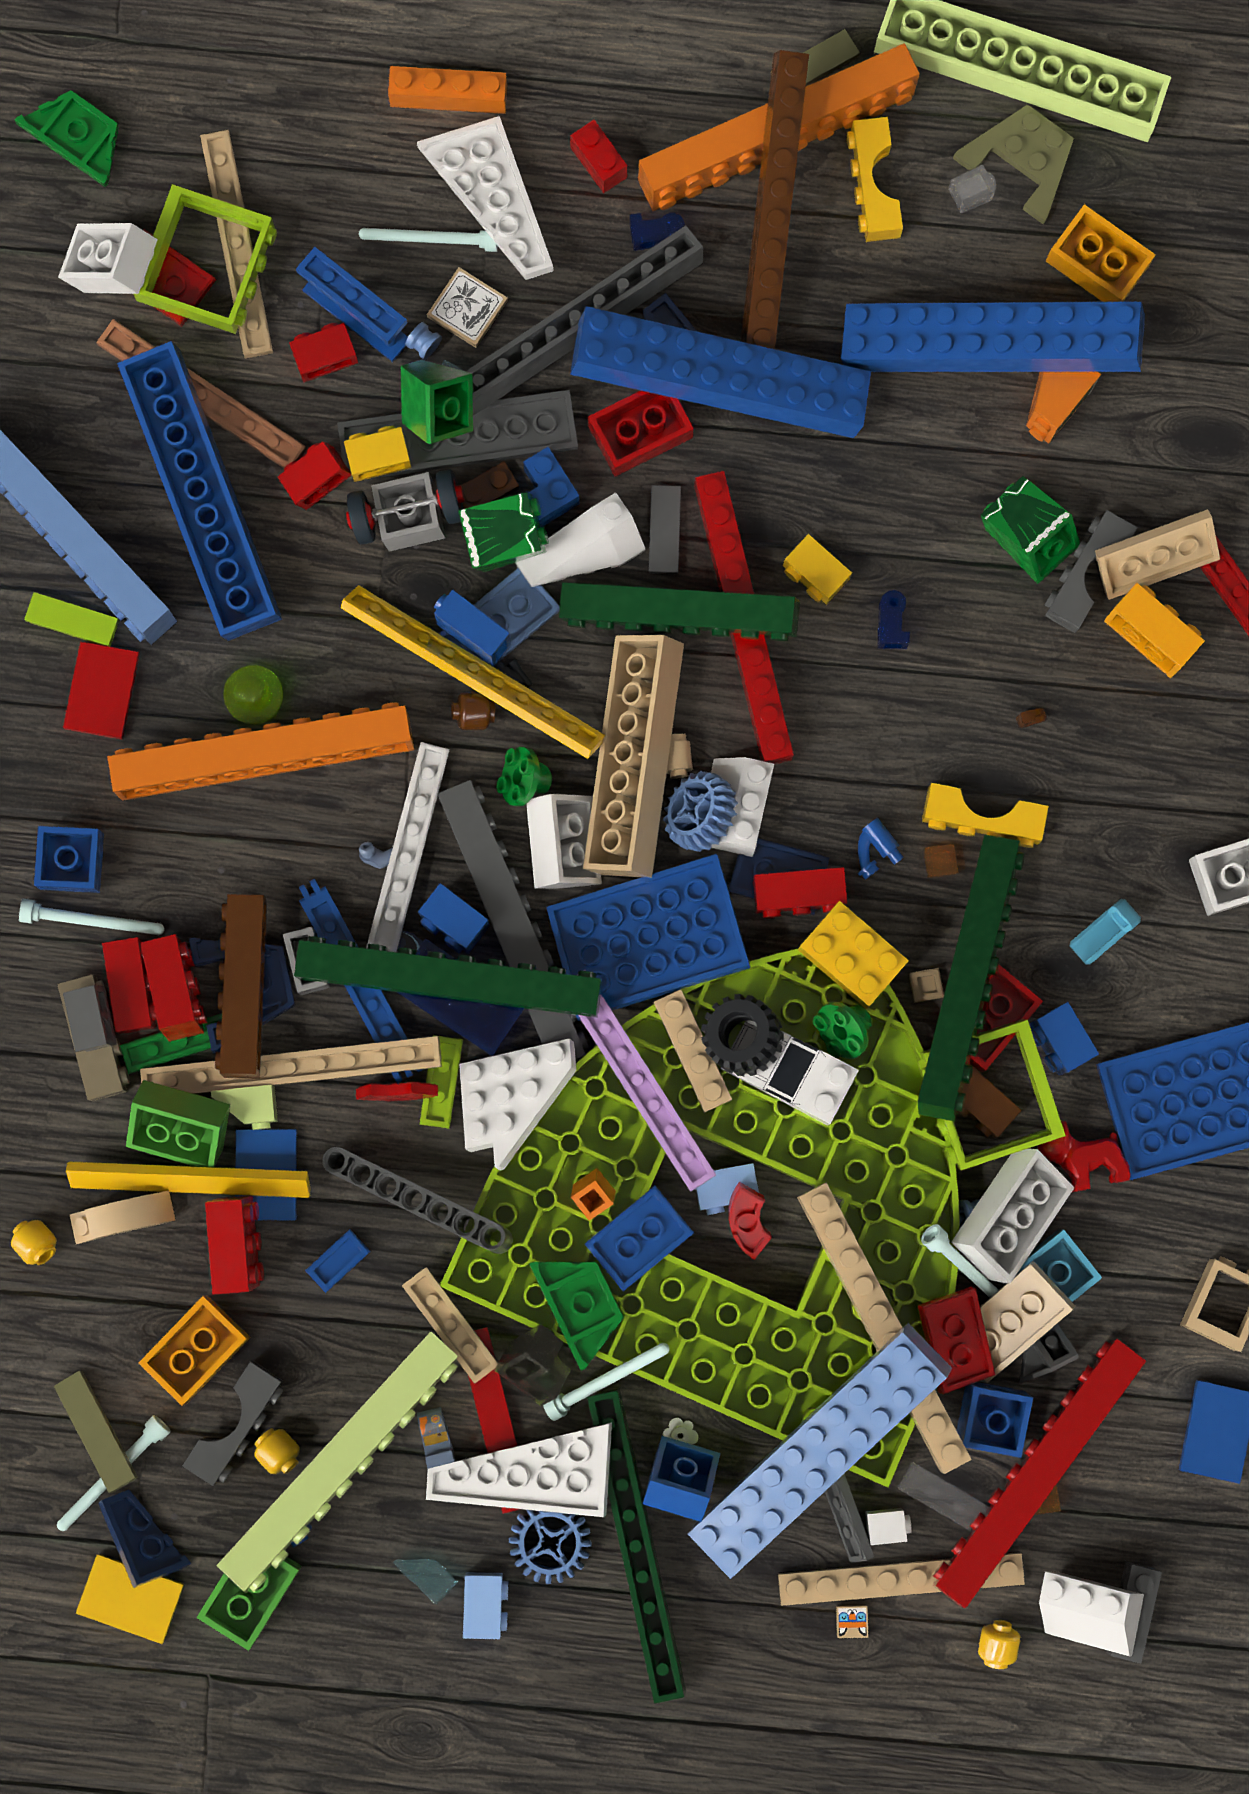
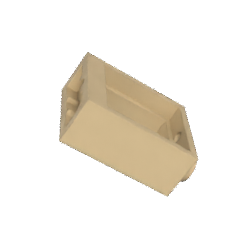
M1221 1256L1219 1260L1209 1259L1180 1325L1233 1351L1241 1352L1249 1335V1307L1236 1336L1198 1319V1316L1218 1271L1249 1285V1270L1245 1274L1235 1269L1237 1265L1235 1262Z

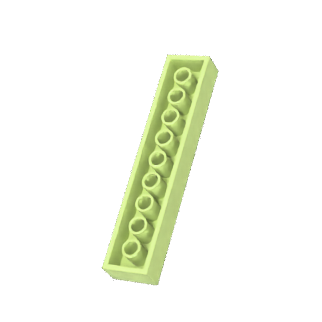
M890 0L874 50L875 53L881 54L905 43L915 65L1147 143L1155 128L1171 80V76L940 0Z
M430 1332L216 1566L242 1591L247 1593L251 1589L255 1592L267 1579L264 1575L271 1565L276 1569L288 1556V1553L285 1551L292 1542L298 1545L310 1532L307 1525L314 1518L319 1522L331 1509V1505L328 1502L335 1495L341 1498L352 1486L353 1482L350 1478L356 1472L362 1475L373 1463L374 1459L371 1455L377 1449L381 1452L384 1451L393 1441L395 1435L392 1432L398 1425L403 1429L413 1419L416 1413L413 1409L420 1402L424 1406L434 1396L437 1390L434 1386L438 1381L441 1380L445 1383L454 1374L458 1367L455 1364L458 1356L435 1334Z

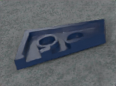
M130 1490L103 1499L98 1503L133 1588L186 1568L191 1564L185 1555L182 1556L173 1546L171 1538L167 1534L164 1535L152 1521L153 1517Z

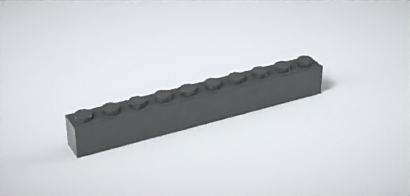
M685 225L468 369L466 372L472 373L473 416L575 348L579 319L586 306L626 315L703 263V246L689 228Z
M471 780L437 793L509 967L518 968V963L536 965V970L548 972V967L554 966L548 949L542 951L538 940L542 939L543 936L537 922L530 923L527 912L531 911L525 894L519 896L515 885L520 882L514 867L508 869L503 859L508 856L503 841L499 840L496 842L492 831L497 829L491 813L485 814L482 809L481 803L486 801L480 786L473 787ZM527 1009L542 1045L571 1039L574 1042L576 1061L586 1055L584 1050L588 1049L589 1046L583 1032L577 1033L573 1022L577 1021L576 1015Z

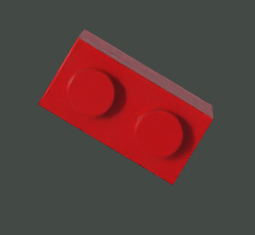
M592 120L570 135L572 151L603 194L627 178L628 165L595 120Z
M338 323L327 324L322 327V331L313 334L309 332L297 335L294 341L289 342L303 383L358 364L356 353L344 323L339 325Z
M324 441L309 447L306 452L307 454L298 461H293L286 465L284 472L277 476L295 505L305 510H308L352 475L336 449Z

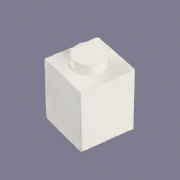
M902 1508L865 1512L867 1538L870 1545L907 1542V1534L912 1533L911 1520L909 1515H904Z

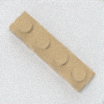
M682 990L654 1001L656 1010L704 1113L731 1101L732 1098L716 1063L705 1051L707 1047L702 1044L701 1037L703 1035Z
M427 1267L402 1285L445 1345L458 1356L457 1361L474 1384L499 1366V1363L443 1288L440 1287V1284Z

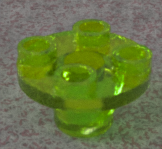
M258 665L244 666L236 670L228 678L223 692L224 703L230 714L240 722L261 724L273 719L278 714L283 702V688L279 679L271 670Z

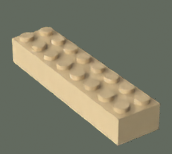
M616 635L602 729V734L605 735V738L599 750L583 869L608 876L652 878L684 643L668 636Z

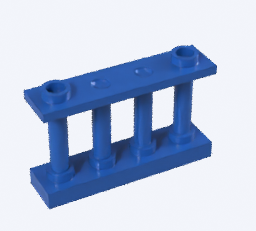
M314 247L296 268L297 273L308 281L302 291L393 363L406 347L405 343L408 336L401 332V330L407 324V319Z

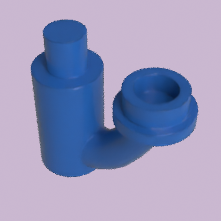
M879 818L874 819L862 829L858 841L861 871L857 874L865 880L879 870L875 860L870 862L869 847L871 843L883 858L888 856L894 865L904 858L897 850L900 845Z

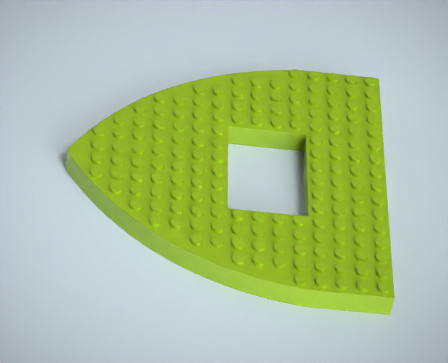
M798 949L749 961L751 966L749 969L680 989L700 1031L702 1024H708L705 1016L707 1012L712 1014L715 1011L712 1006L716 1002L722 1005L724 1003L722 998L727 996L733 1000L735 994H742L745 998L747 995L754 996L757 1000L760 999L775 1013L776 1018L781 1022V1031L827 1054L829 1053L827 1052L826 1044L813 1024L814 1016L829 1002H840L849 1007L852 1005L862 1006L799 952ZM890 984L866 1009L871 1016L872 1027L867 1030L868 1045L865 1052L854 1059L837 1058L859 1071L831 1124L828 1126L720 1069L721 1067L717 1063L716 1066L732 1100L704 1113L655 1005L650 1006L623 1024V1030L689 1132L815 1188L827 1182L833 1196L842 1199L839 1207L902 1328L909 1323L925 1339L918 1305L954 1293L958 1268L941 1252L930 1251L921 1242V1237L927 1228L937 1224L948 1233L949 1244L959 1252L951 1243L958 1233L960 1226L956 1165H951L946 1150L947 1147L951 1146L948 1135H941L936 1120L938 1118L919 1115L917 1101L923 1077L918 1061L922 1060L920 1053L924 1051ZM745 1021L738 1023L731 1030L728 1039L730 1049ZM595 1046L576 1063V1072L505 1169L498 1170L495 1166L493 1167L473 1212L507 1228L513 1236L511 1248L505 1253L497 1254L461 1237L440 1287L567 1343L529 1264L532 1262H597L624 1318L597 1352L596 1357L620 1366L660 1343H666L670 1348L668 1354L633 1373L784 1440L861 1368L877 1350L823 1246L795 1310L670 1254L625 1291L621 1290L586 1247L585 1243L650 1190L665 1156V1151L598 1046ZM598 1168L615 1189V1199L612 1206L589 1221L571 1199L572 1187L574 1183ZM473 1218L469 1219L465 1228L466 1233L472 1231L475 1226ZM496 1231L491 1235L490 1243L492 1246L500 1242V1231ZM910 1413L849 1470L885 1487H889L915 1426Z

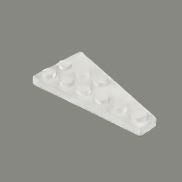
M500 116L417 142L419 150L525 280L553 272L549 253Z
M612 1422L430 1468L427 1473L426 1500L605 1517L607 1513Z

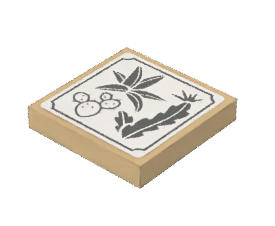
M458 267L427 313V318L477 348L507 303L508 298Z

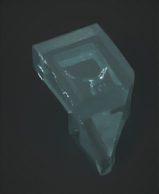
M396 1559L393 1562L436 1605L458 1583L437 1560Z

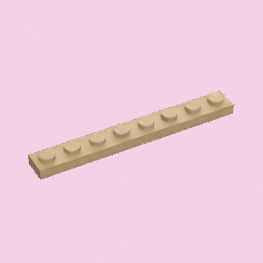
M1022 1553L1005 1554L981 1588L1025 1585ZM952 1558L778 1573L780 1604L783 1606L941 1592L933 1586L936 1581L933 1574L943 1561L948 1564Z

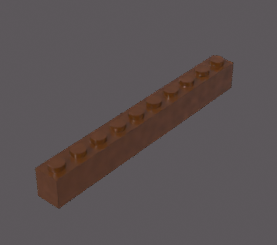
M779 50L773 55L740 342L775 349L809 61V54Z

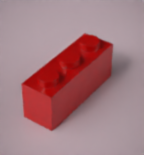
M844 867L756 874L753 877L756 914L763 913V918L780 917L783 911H793L794 916L811 914V909L822 908L823 913H829L839 901L844 905L847 904Z
M138 937L102 943L115 1032L119 1034L156 1028L155 1021L157 1018L154 1004L151 1001V990L141 948L142 940Z

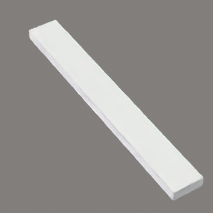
M424 742L420 743L366 949L368 944H378L386 946V951H397L450 749Z

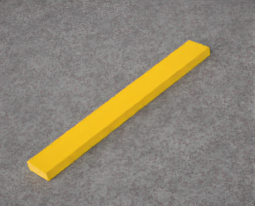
M68 1162L66 1167L71 1188L309 1198L311 1191L307 1171Z

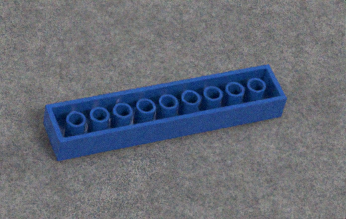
M1141 302L846 304L841 360L845 366L871 372H1141L1145 313Z
M586 306L579 319L570 375L854 438L864 426L871 371Z
M170 341L117 363L220 636L230 641L282 620L278 605L180 349Z

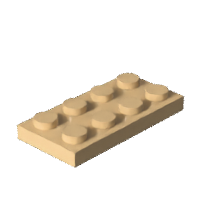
M1208 509L1095 550L1104 591L1108 600L1128 593L1136 583L1141 586H1148L1220 560L1213 520Z
M1034 1261L1020 1271L1011 1284H1005L980 1306L996 1375L1075 1308L1072 1301ZM995 1376L986 1378L984 1380L988 1383Z

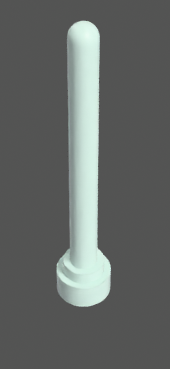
M362 228L359 231V237L363 240L479 245V248H485V251L497 252L498 245L485 230H480V233Z
M24 898L22 899L19 912V922L32 924L33 921L45 919L153 935H161L164 932V926L160 923L41 907V904L36 903V900Z
M935 1224L925 1230L921 1237V1242L930 1251L941 1252L989 1298L999 1291L949 1244L948 1233Z
M660 1343L566 1395L555 1393L545 1398L543 1406L546 1414L553 1421L567 1415V1411L570 1410L571 1405L668 1354L670 1350L669 1345Z
M153 1415L145 1423L144 1434L125 1452L131 1464L152 1442L163 1441L171 1432L169 1427L159 1417ZM101 1478L57 1522V1528L60 1531L67 1530L106 1490Z

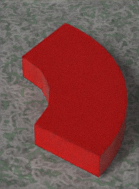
M421 1082L400 1084L371 1083L356 1089L357 1100L403 1101L438 1096V1085Z
M739 1182L729 1202V1224L738 1246L744 1253L755 1260L772 1238L771 1232L762 1225L760 1220V1210L765 1202L764 1195Z

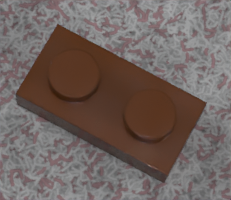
M505 461L462 485L465 496L463 509L502 499L519 489V485Z

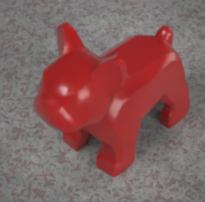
M1062 1121L1066 1136L1037 1145V1149L1049 1162L1059 1164L1069 1175L1070 1183L1074 1186L1072 1192L1090 1189V1172L1101 1165L1109 1169L1110 1175L1108 1178L1110 1183L1130 1180L1129 1164L1123 1157L1122 1151L1117 1144V1134L1114 1132L1107 1138L1086 1142L1077 1141L1070 1135L1066 1121Z

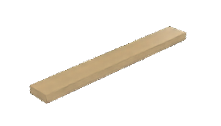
M229 130L200 135L212 198L245 208ZM216 217L234 304L253 253L248 227ZM258 275L255 280L257 283L255 296L252 300L248 299L245 307L247 310L246 321L243 326H238L245 359L273 353Z

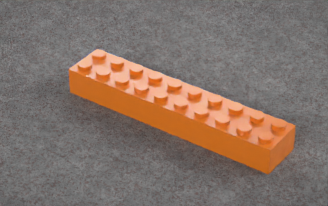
M905 43L805 87L798 151L805 148L808 142L817 138L819 141L829 138L834 134L835 130L842 127L845 129L852 128L854 120H860L869 115L872 118L879 116L886 111L887 107L894 104L901 106L912 99L920 73ZM768 104L639 160L638 181L652 211L659 208L661 210L669 209L679 199L696 197L702 193V189L711 185L714 187L721 186L729 180V177L738 173L740 175L748 174L755 169L756 165L761 164Z
M395 702L384 704L381 706L382 709L370 711V708H358L352 710L351 715L340 716V713H329L323 715L322 720L311 721L310 718H300L293 720V725L281 726V723L266 724L263 726V730L251 731V728H241L234 730V735L222 737L221 733H212L205 735L204 740L192 742V738L175 740L174 745L163 747L162 743H154L144 746L145 750L133 752L132 748L119 749L115 751V755L107 756L112 789L123 801L413 751L414 744L409 715L405 705L399 706V703Z

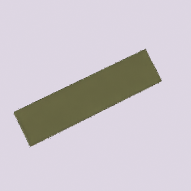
M78 1371L54 1385L108 1493H114L137 1479L138 1476L83 1371Z

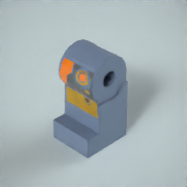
M437 1407L418 1412L417 1418L427 1469L455 1462L451 1438L442 1408Z

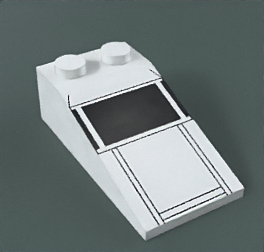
M745 1021L731 1050H742L752 1044L757 1034L756 1022ZM783 1032L784 1040L779 1041L783 1046L781 1053L775 1052L774 1056L777 1060L774 1064L769 1061L766 1064L767 1070L763 1072L757 1069V1075L750 1076L748 1073H745L744 1076H737L734 1072L732 1073L733 1076L828 1126L831 1124L859 1070Z

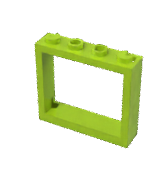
M172 184L153 235L154 238L158 239L154 248V256L148 265L144 284L140 288L139 294H133L136 301L236 334L238 326H243L246 321L247 310L245 307L248 299L252 300L257 290L255 280L258 272L262 273L265 269L268 245L272 246L276 238L277 229H274L272 217ZM184 206L260 231L229 318L152 293Z
M1026 1019L976 1034V1038H979V1044L1012 1033L1016 1034L1046 1129L965 1156L954 1122L938 1118L936 1120L941 1135H948L951 1146L946 1148L951 1165L956 1164L960 1170L1066 1136L1029 1022ZM930 1050L920 1053L922 1060L918 1061V1066L922 1077H924Z

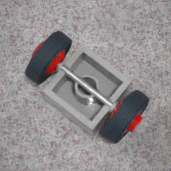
M452 469L436 473L437 491L429 472L371 485L375 503L373 510L363 490L347 494V522L349 528L353 529L358 543L363 545L375 541V520L378 521L381 539L388 551L445 539L440 508L443 510L449 524L461 522L458 510L463 509V503L465 502L462 485H458Z

